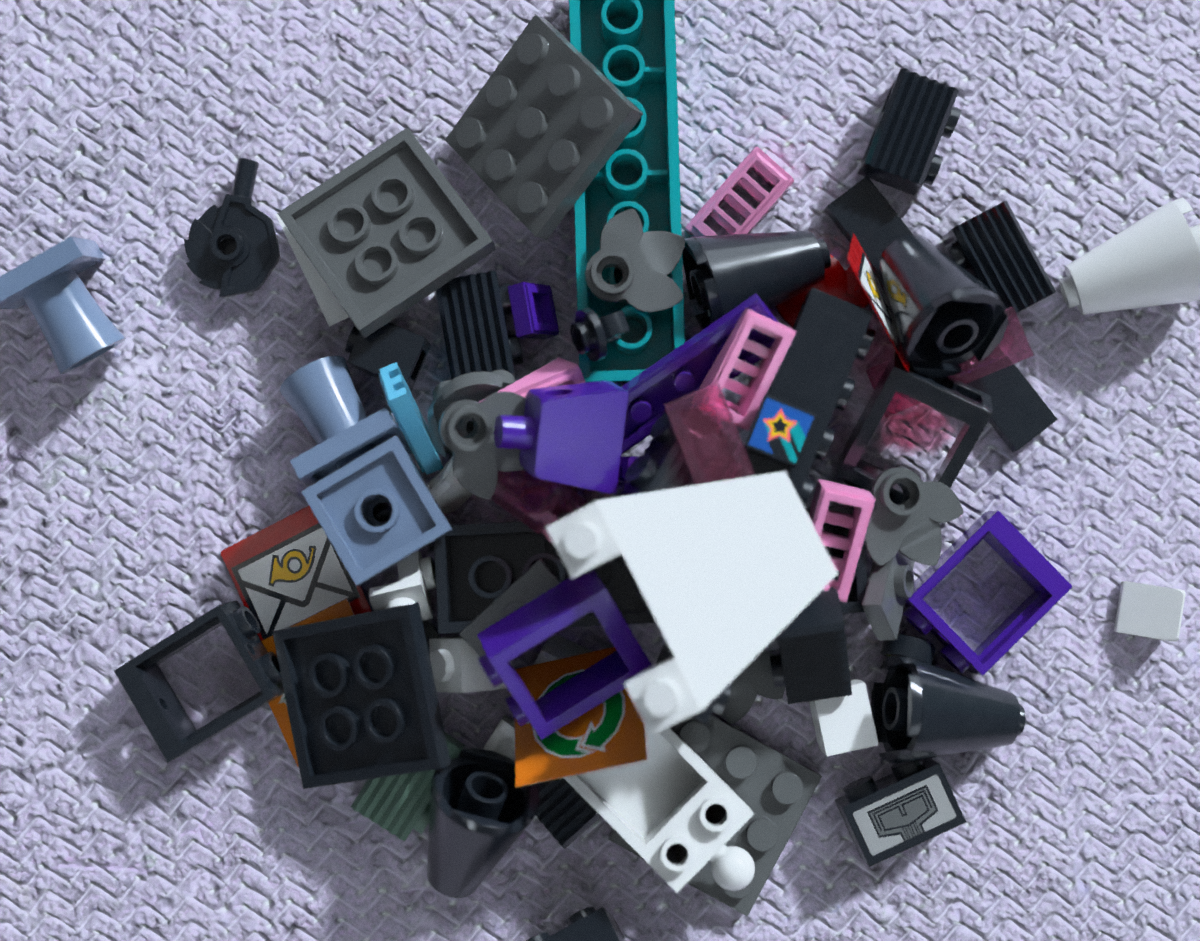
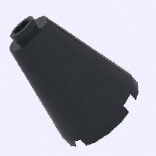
M809 230L690 237L685 239V247L682 253L683 276L689 299H696L700 310L705 312L695 315L702 330L756 293L766 307L772 310L823 281L825 269L831 266L830 253L823 238L816 239Z
M906 235L897 238L887 246L880 258V269L904 356L916 372L932 378L953 376L963 372L960 364L975 356L978 362H981L989 356L1002 341L1009 324L1008 315L1004 311V304L1001 298L919 235Z
M891 655L883 661L880 669L888 670L884 683L874 682L871 696V711L878 742H883L886 751L878 754L882 760L889 763H905L1011 745L1025 727V710L1013 693L910 657L907 658V656Z
M475 748L462 750L460 757L450 759V765L436 769L431 781L427 878L436 891L452 898L467 897L479 887L531 823L540 801L536 783L515 787L514 760L494 751Z

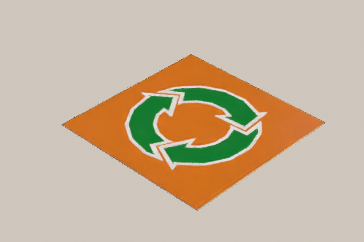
M611 647L515 670L534 699L537 700L616 651V648ZM627 688L542 740L530 722L521 727L515 719V787L647 760L645 724Z

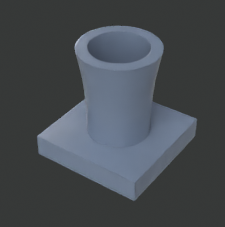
M73 236L0 276V309H18L27 304L51 349L60 375L96 359L126 340L124 335L104 314L78 275L106 258L95 241Z
M328 356L310 362L293 372L281 384V395L299 416L316 443L315 447L290 460L298 478L308 487L394 436L400 439L408 455L412 454L396 419L386 407L367 417L344 357Z
M397 436L392 437L301 491L356 586L362 585L453 530ZM382 503H389L392 506V516L387 523H381L376 517V509Z

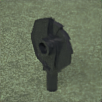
M246 158L238 159L231 195L226 194L222 206L217 207L213 205L202 214L199 220L194 218L188 240L184 239L185 251L189 262L186 263L187 266L201 279L200 284L210 289L220 290L219 296L221 298L259 290L280 259V250L273 220L258 210L256 203L252 200L259 163Z

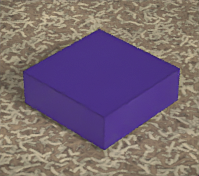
M521 282L508 286L517 338L547 339L559 335L550 285Z

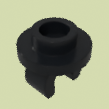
M590 308L578 310L575 315V323L570 327L572 342L576 350L581 355L586 354L593 362L605 359L607 344L619 340L622 334L630 331L623 311L598 318L596 313Z

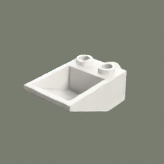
M645 726L646 761L564 777L676 893L709 860L712 862L711 869L714 880L726 890H741L752 881L755 865L750 854L740 847H727L725 844L754 815V812L670 727L650 736ZM712 804H720L726 810V815L717 824L710 823L705 818V812ZM673 844H681L687 849V855L679 863H673L666 857L667 849Z

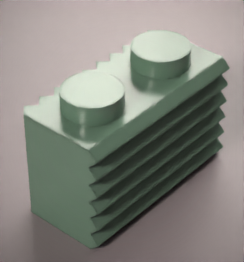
M445 732L450 759L459 757L465 744ZM435 770L368 779L351 805V808L361 813L364 817L369 818L381 828L396 835L400 840L405 841L413 829L422 834L429 824L431 781Z

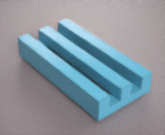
M397 362L379 369L380 373L378 375L386 401L422 473L425 472L428 475L443 469L438 451L430 439L429 428Z

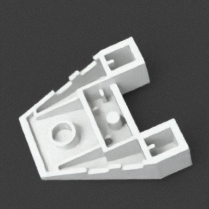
M786 471L598 500L546 527L571 579L586 574L623 555L673 653V656L638 672L624 683L650 736L701 712L838 575Z

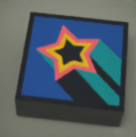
M765 394L743 448L796 468L817 415Z

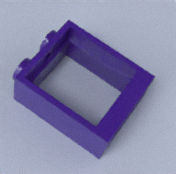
M998 510L985 512L940 556L937 565L930 566L914 582L913 595L906 598L905 606L907 609L902 615L923 636L931 632L944 645L939 653L955 670L961 674L968 670L970 673L983 676L1073 586ZM984 539L1034 592L973 651L923 598Z
M594 570L573 579L569 577L477 634L486 653L478 658L485 674L494 687L504 682L511 693L504 699L513 716L521 727L530 722L541 740L625 689L624 683L638 672L652 666ZM593 610L615 646L616 651L535 700L510 661Z

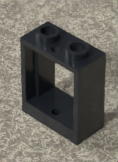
M895 351L839 456L836 475L843 478V482L847 486L864 489L871 493L875 479L885 470L860 458L895 392L898 391L964 422L961 431L933 479L934 482H942L951 488L993 414L991 395L950 376L932 378L918 374L910 363L909 372H907L898 353ZM897 484L893 485L889 491V497L894 504L900 503L903 499V490Z
M237 600L218 605L114 670L167 762L187 754L284 694L277 655L266 650L258 636L260 626L257 619L247 607H241ZM223 625L261 691L196 730L161 671L159 664Z

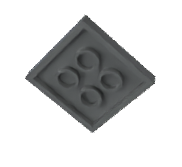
M535 14L445 141L535 237L547 240L643 113L551 23Z
M408 127L277 213L364 339L496 250L493 240Z
M712 714L707 724L688 717L670 726V728L754 812V815L725 845L727 847H740L747 851L754 861L755 873L752 881L745 888L737 891L726 890L714 880L711 869L712 862L709 860L687 884L748 917L822 776ZM720 804L710 805L705 812L706 820L713 824L719 823L726 815L725 808ZM612 829L608 836L610 841L642 858ZM681 844L671 845L666 852V857L673 863H679L687 855L686 847Z

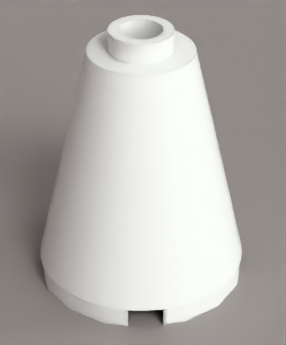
M1184 198L1169 201L1065 266L1066 277L1058 281L1067 307L1070 309L1077 306L1080 313L1085 315L1200 301V224L1189 227L1183 215L1193 211L1190 204Z

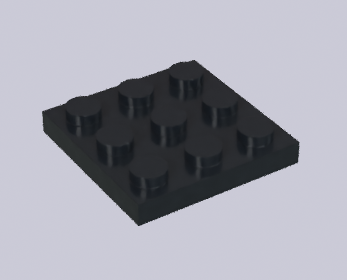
M419 602L272 631L303 789L441 769L451 764Z

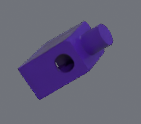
M595 381L531 389L526 394L524 416L498 415L494 424L495 446L501 449H520V466L533 477L608 494H616L629 391L612 381Z

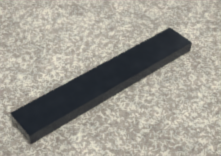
M866 176L830 203L824 211L849 243H851L853 233L856 235L878 279L886 289L880 269L881 255L895 239L913 234L870 178ZM999 344L981 362H978L974 356L960 364L963 372L953 375L956 380L991 395L993 414L989 419V423L1012 452L1018 451L1058 420Z

